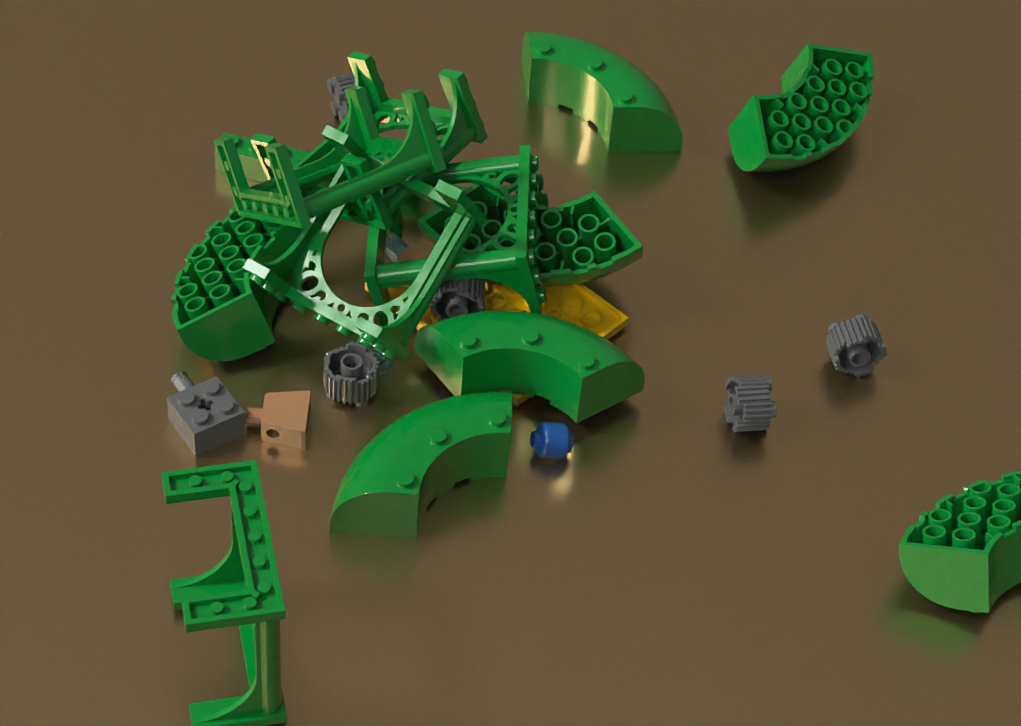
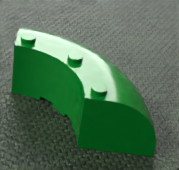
M525 31L521 56L528 103L558 108L560 105H564L573 109L574 114L587 122L592 121L598 127V132L603 138L608 152H681L682 133L677 116L669 100L658 85L635 64L608 48L590 41L557 33Z
M807 44L781 77L782 94L753 95L728 127L731 150L738 167L744 171L751 172L786 171L814 163L835 151L857 129L869 109L868 104L873 95L872 80L874 79L872 53Z
M473 184L464 190V193L486 216L487 221L483 228L475 225L460 253L475 249L489 241L501 229L506 220L508 212L506 200L499 192L488 186ZM595 191L579 199L563 203V206L546 208V205H538V207L534 208L537 214V226H533V229L536 231L537 245H533L532 248L535 249L536 254L535 268L539 267L541 272L540 287L568 286L589 282L617 272L642 258V244ZM437 207L418 220L419 228L436 245L453 214ZM511 228L509 232L515 233L514 228ZM503 239L499 244L503 247H511L515 242L510 239Z
M233 206L229 209L230 214L222 222L217 220L206 230V238L200 244L195 243L185 258L187 264L183 270L178 271L174 282L176 287L175 294L171 296L173 303L172 317L176 329L184 344L193 353L209 360L231 361L246 357L258 350H263L268 345L276 342L272 332V321L280 301L270 296V293L250 280L251 274L243 266L248 258L257 263H268L277 259L294 244L304 228L242 217L238 215L236 206ZM313 262L311 264V269H307L306 271H314L316 268L315 263Z
M496 310L453 316L426 325L418 330L415 338L416 353L454 396L494 392V390H511L512 394L529 397L538 395L549 399L551 405L562 410L578 423L644 389V371L628 354L595 332L556 317L522 311Z
M512 392L470 393L435 401L411 411L380 431L361 450L343 477L333 502L329 532L417 538L421 519L427 511L429 503L435 497L438 498L446 491L452 489L456 482L466 478L475 480L487 477H507L511 436Z
M1021 471L1002 474L1001 480L989 483L986 479L965 486L964 492L955 496L950 493L936 501L934 509L929 512L923 511L915 525L911 524L899 543V557L905 576L918 592L929 600L945 607L967 610L974 613H989L992 605L1005 591L1021 583Z

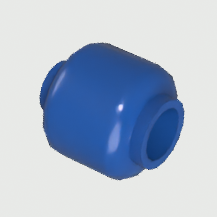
M542 422L537 426L536 431L531 432L530 445L540 458L562 459L567 453L572 451L574 443L573 433L563 423Z

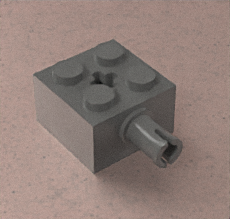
M180 371L183 379L178 373L173 375L171 383L179 392L167 397L168 420L195 456L245 435V412L217 376L195 385L185 371Z

